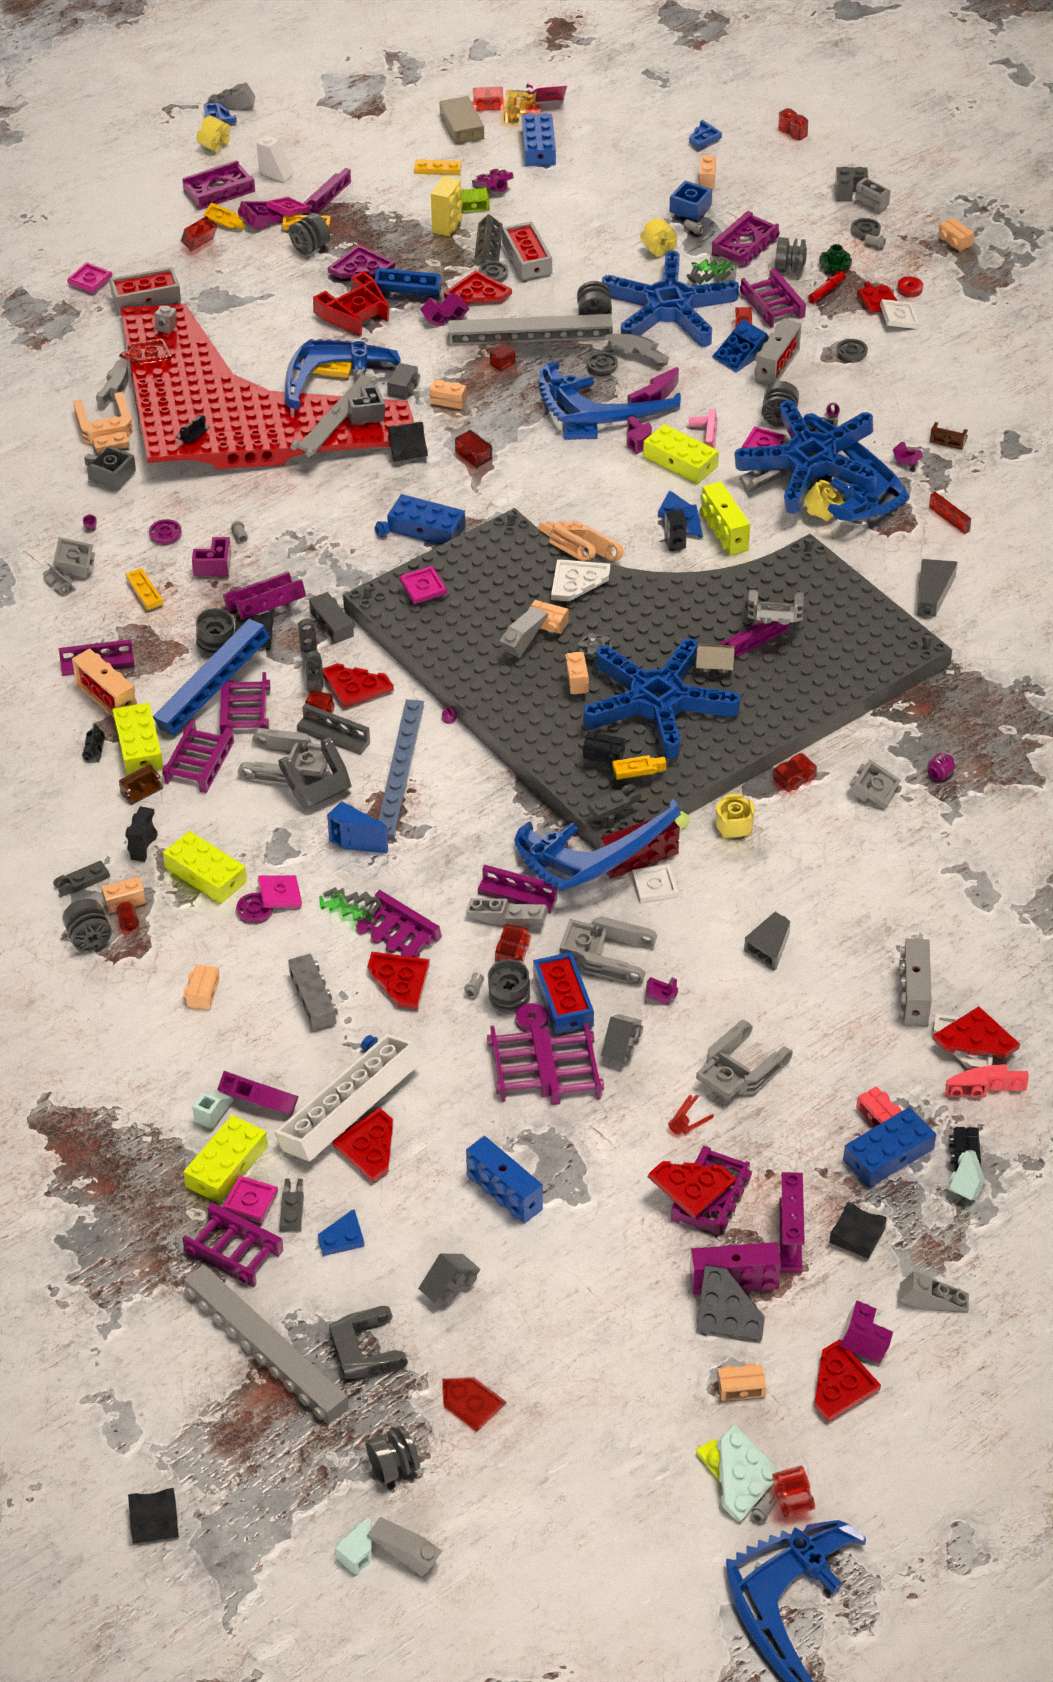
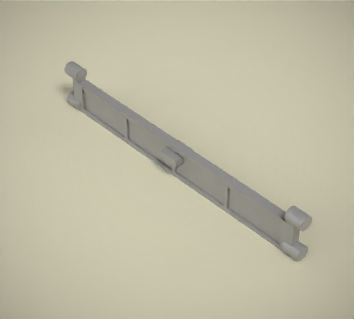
M359 369L354 375L357 381L302 442L295 440L290 445L291 449L296 450L299 448L305 451L307 457L314 455L347 418L348 398L360 397L361 387L376 385L379 379L376 376L369 378L363 375V370Z

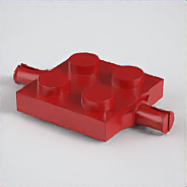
M866 281L864 283L866 288L857 289V296L869 313H883L880 307L882 299L898 301L887 285L874 287L870 281Z

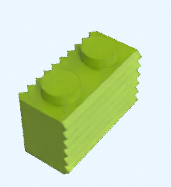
M486 187L462 190L461 200L463 205L461 213L490 210Z

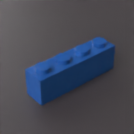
M376 269L375 282L380 291L440 296L442 285L440 274Z

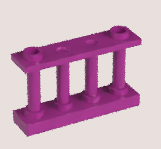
M776 268L770 270L767 280L749 284L745 278L741 279L740 293L745 296L761 315L764 322L771 328L774 327V318L793 312L799 319L805 317L806 303ZM769 285L774 288L758 294L755 291ZM777 294L781 297L769 302L762 300ZM784 303L789 306L777 311L770 309Z
M289 572L223 594L227 611L230 613L238 610L241 620L307 597L302 579L292 582Z
M262 672L261 682H234L229 679L221 687V734H223L226 727L232 729H269V718H266L267 690H271L270 679L267 680L266 672ZM236 689H262V694L233 695L231 691ZM233 702H261V707L232 708L230 704H233ZM233 715H261V720L232 721L229 717H233Z
M191 720L189 725L185 727L183 736L168 763L163 766L162 775H164L165 783L169 784L173 776L195 780L199 783L200 792L207 793L235 742L233 729L226 727L223 734H211L196 730L195 720ZM196 737L217 742V745L210 748L193 744L192 741ZM187 750L211 756L209 760L204 761L184 755ZM180 763L204 769L198 774L177 768Z
M530 1021V1030H527V1032L496 1036L495 1027L490 1026L487 1043L488 1047L492 1046L498 1079V1082H495L496 1094L501 1096V1101L506 1102L505 1091L536 1087L541 1089L542 1097L550 1096V1079L539 1021ZM525 1040L532 1042L530 1048L498 1050L499 1043ZM525 1056L535 1057V1061L532 1064L501 1067L500 1059ZM526 1072L538 1073V1077L534 1080L504 1083L503 1075Z
M588 1023L584 1024V1034L553 1038V1036H549L548 1028L540 1029L550 1079L552 1105L560 1104V1096L564 1095V1093L595 1090L597 1100L601 1099V1091H604L603 1078L599 1079L592 1043H595L594 1032L589 1030ZM585 1042L587 1049L564 1053L552 1052L554 1046ZM588 1058L590 1066L565 1069L555 1067L557 1061ZM592 1074L593 1082L563 1085L558 1083L561 1077Z
M781 1172L782 1198H779L780 1272L802 1273V1245L805 1244L803 1173Z
M212 1202L207 1208L209 1222L193 1240L186 1235L183 1236L184 1251L188 1255L196 1256L238 1278L243 1284L255 1287L257 1284L255 1270L268 1254L272 1253L278 1257L284 1251L282 1238ZM216 1226L226 1229V1232L212 1249L202 1244ZM233 1235H238L244 1240L229 1258L220 1254L219 1252ZM251 1244L261 1247L262 1249L247 1267L237 1262Z

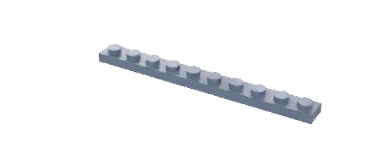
M406 699L378 819V821L387 825V837L391 840H395L423 714L424 701Z

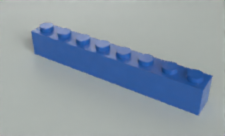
M248 619L153 715L158 728L174 736L270 638L265 626Z

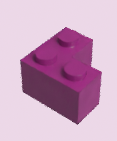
M212 537L211 549H193V576H229L231 561L230 537Z
M856 1300L847 1317L839 1346L877 1363H881L890 1346L893 1331L874 1324L873 1321L877 1309Z

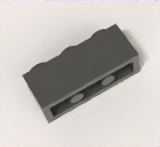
M328 592L309 599L310 613L335 644L354 636V621L348 618L344 608H340L335 597L332 598Z

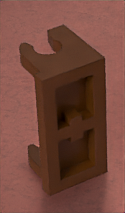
M934 423L931 428V443L963 450L968 435H966L968 429H964L963 433L938 428L939 423Z
M149 764L120 779V793L133 805L162 790L163 784L158 780L161 777L153 766Z

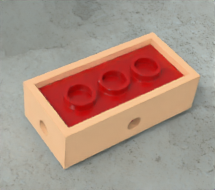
M88 649L72 658L76 685L113 718L114 708L137 704L135 698L136 689L133 683L128 682L120 672L115 671L111 664L106 663L98 653Z

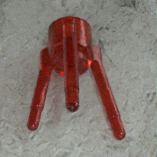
M689 1095L675 1116L668 1122V1126L677 1135H680L682 1132L687 1135L692 1129L711 1120L714 1115L711 1114L688 1126L690 1120L685 1114L698 1099V1095H695L693 1099L692 1095Z

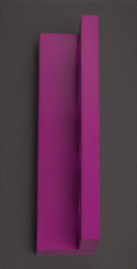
M344 168L339 174L335 173L304 202V204L310 207V212L318 214L351 183V169Z
M771 621L768 624L759 622L718 645L735 646V659L789 630V624H779L778 621Z
M131 639L59 648L62 676L74 675L72 658L88 649L98 653L106 663L111 664L114 670L135 667ZM128 646L129 650L120 651L119 648ZM102 649L110 650L108 653L100 652ZM66 653L74 654L72 657L64 658L63 654Z
M485 864L482 868L483 879L478 887V894L496 899H508V902L514 904L547 905V913L551 914L557 902V887H552L551 883L545 884V881ZM488 873L494 874L497 878L488 876ZM506 878L512 879L515 883L509 882ZM525 883L530 884L533 888L528 887ZM543 888L552 890V893L546 892Z

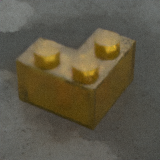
M506 90L504 122L519 123L520 114H536V92L529 95L527 90Z

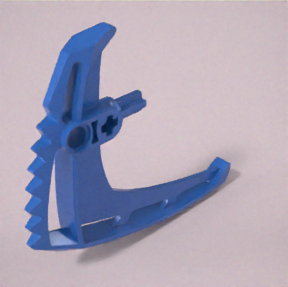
M309 339L299 347L289 362L285 377V404L290 408L300 409L299 396L308 376L320 364L352 361V368L355 370V373L359 369L365 373L367 361L390 362L398 366L401 363L398 351L376 345H367L363 341ZM300 370L297 380L294 381L293 378L296 371ZM291 387H295L294 396L291 394Z
M559 362L547 363L540 369L539 386L543 401L546 402V406L549 407V411L553 412V416H556L558 421L584 425L626 421L631 416L638 419L680 407V393H677L673 398L622 404L595 403L578 393L581 388L594 385L592 376L581 379L573 375L562 376L558 371ZM555 401H558L567 410L569 415L564 413Z
M813 413L805 414L803 418L806 425L814 426L824 434L836 428V426ZM859 442L842 450L850 459L877 471L878 487L874 491H868L859 484L847 485L837 477H834L830 485L843 493L842 497H844L843 504H830L827 509L836 518L844 521L870 519L871 516L877 517L878 514L884 516L885 513H890L891 510L895 511L897 507H901L902 504H905L906 500H909L908 492L895 473ZM890 488L900 494L885 504H878Z
M672 799L670 808L623 838L593 852L575 851L565 848L567 840L579 830L574 823H570L561 832L551 831L542 837L533 831L532 823L527 822L518 829L514 841L521 858L528 865V869L533 870V874L538 875L539 879H544L545 884L551 883L552 887H558L559 891L588 883L620 865L654 840L681 813L677 802ZM549 866L571 878L567 880L561 879L550 873L545 867Z
M834 1520L808 1524L804 1531L794 1527L792 1534L782 1530L780 1537L769 1535L768 1542L758 1540V1547L747 1545V1554L736 1552V1560L726 1559L728 1584L740 1618L757 1647L784 1682H799L789 1669H792L802 1682L813 1681L787 1635L780 1616L778 1601L787 1587L803 1573L811 1579H820L832 1593L839 1591L843 1584L829 1570L830 1565L825 1557L850 1543L863 1546L866 1544V1537L846 1522ZM785 1544L789 1545L788 1548L760 1565L744 1579L742 1578L738 1570L740 1566L763 1553ZM801 1546L803 1547V1549H797L795 1547ZM747 1589L762 1620L755 1619L745 1600L743 1593ZM762 1630H769L786 1659H781Z

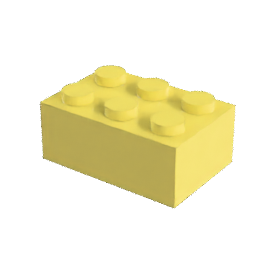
M443 176L431 192L432 233L450 236L456 230L459 222L462 221L461 180Z

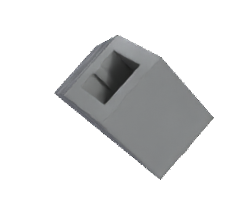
M247 82L237 84L229 90L225 89L217 95H211L208 98L207 104L219 102L226 109L242 110L252 106L256 96Z
M915 1271L900 1282L899 1301L917 1309L962 1313L969 1311V1293Z

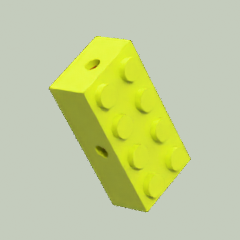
M663 424L644 440L643 457L699 484L718 467L719 451Z
M720 481L702 486L700 514L706 519L708 527L714 531V535L721 542L722 548L727 551L729 556L749 551L750 523L724 484Z
M149 702L114 708V722L126 775L128 776L149 764L155 770L163 769L162 753Z
M190 830L163 852L164 866L167 870L220 904L247 883L246 866Z
M232 1114L183 1171L185 1187L220 1204L231 1192L239 1175L244 1176L267 1149L266 1131Z

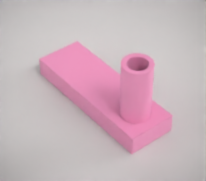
M716 408L709 409L708 416L689 417V427L707 426L706 445L715 449L718 424Z

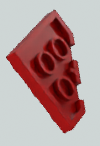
M477 270L444 292L445 299L453 292L462 297L466 304L502 302L512 295L511 288Z
M339 663L323 668V678L343 708L394 691V685L384 673L372 674L366 669L354 667V669L345 668L343 664Z
M371 952L367 966L369 974L398 1007L418 1009L430 966V959Z
M979 1006L933 1034V1040L945 1052L949 1053L964 1051L967 1052V1055L984 1056V1054L996 1055V1058H1006L1020 1048V1043Z
M379 1107L332 1141V1146L372 1183L389 1172L393 1119Z
M662 1161L647 1176L693 1219L701 1214L736 1181V1178L722 1165L713 1164L711 1167L700 1166V1163L687 1162L671 1164V1161Z
M840 1339L822 1349L814 1407L827 1422L835 1419L881 1389V1384L850 1350L839 1346Z

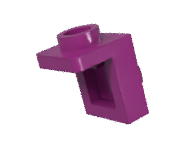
M900 442L893 449L897 465L913 466L923 457L921 450H907L905 442Z
M652 977L647 980L645 997L667 1005L672 998L674 999L677 996V979L673 978L668 984Z

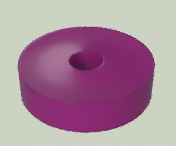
M536 1003L522 1005L516 1012V1024L522 1031L527 1032V1030H530V1021H539L540 1029H544L548 1024V1012L542 1005Z

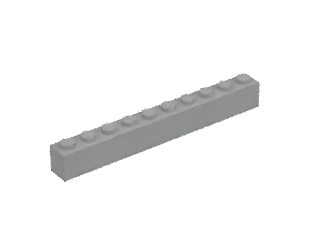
M611 314L448 321L449 346L606 339L604 338L605 335L613 334Z
M203 1264L184 1279L186 1295L191 1300L197 1301L202 1311L212 1315L215 1323L219 1326L222 1325L231 1338H236L246 1352L250 1351L260 1365H265L275 1379L279 1378L289 1392H294L304 1406L308 1405L319 1420L323 1419L329 1425L348 1410L347 1396L207 1266Z

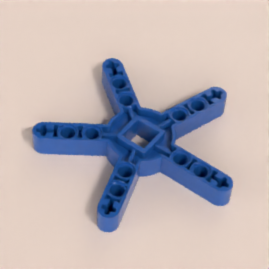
M668 251L665 254L663 280L652 285L613 275L602 277V282L610 290L611 298L644 306L621 323V334L641 336L660 321L676 322L700 346L711 345L712 327L693 308L737 301L739 283L729 280L689 287L678 281L680 254L677 251Z
M789 400L783 401L780 404L781 421L791 437L788 444L739 448L734 453L735 467L739 471L788 468L793 473L784 494L785 511L789 514H795L800 511L812 479L830 475L849 484H859L868 491H874L878 487L877 471L838 454L873 433V415L868 412H863L824 434L821 432H810L795 403ZM813 452L816 454L810 458L808 457Z
M684 639L662 670L654 669L644 671L611 647L604 645L596 650V667L630 691L586 705L583 712V725L588 729H595L637 714L653 719L662 753L666 758L673 759L678 757L680 751V735L674 716L683 710L733 717L739 713L741 698L738 693L732 691L684 685L682 679L697 658L698 643L694 639ZM655 692H658V693L661 694L662 696H660V697L658 698L657 696L654 695V693H655Z

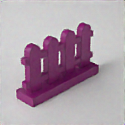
M380 889L375 894V897L381 902L382 908H378L373 917L365 915L363 918L359 916L357 919L356 929L359 934H366L369 930L372 931L371 939L374 943H381L385 939L388 941L386 943L387 951L394 953L401 949L402 956L419 958V952L426 944L430 945L433 942L432 939L438 942L442 937L439 925ZM382 916L385 918L378 927L374 926ZM396 926H399L398 931L393 936H390L389 933ZM411 935H414L415 938L408 945H405L404 942Z

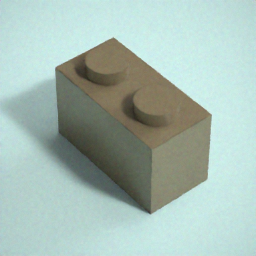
M698 644L696 668H700V671L711 672V669H718V672L729 673V670H733L735 646Z

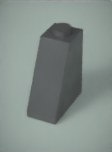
M775 911L745 937L744 951L775 971L790 934V921Z

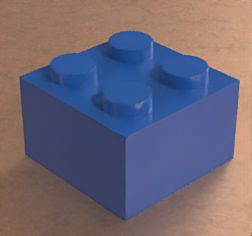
M685 180L670 196L669 212L698 221L712 205V189Z

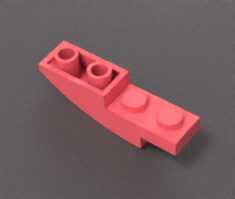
M1007 1064L983 1066L967 1070L946 1080L945 1096L986 1097L987 1090H1027L1028 1071H1007Z

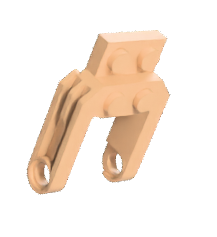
M123 392L114 393L119 417L114 416L93 422H88L82 400L73 401L83 441L88 444L93 443L96 453H101L108 446L117 449L130 447L128 437L133 433V426Z
M549 520L547 522H539L537 529L550 536L549 543L581 561H590L595 557L596 553L611 561H618L623 557L624 550L621 544L589 526L583 525L581 522L573 521V523H569L567 521L553 522ZM613 547L616 548V555H615V556L612 555V548H613ZM585 548L588 549L587 557L584 555Z

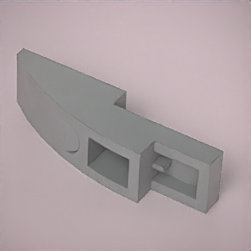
M607 334L604 337L609 340L608 343L612 346L617 347L618 345L621 347L624 353L630 355L631 353L638 352L645 357L648 355L652 358L651 361L659 365L667 363L670 358L656 350L659 343L643 336Z
M124 355L108 371L106 376L108 382L105 383V386L96 395L98 409L105 410L111 401H116L114 393L123 392L124 394L126 390L128 367L126 356Z
M470 898L466 915L496 926L527 929L528 924H544L548 908L547 905L509 904L508 899Z

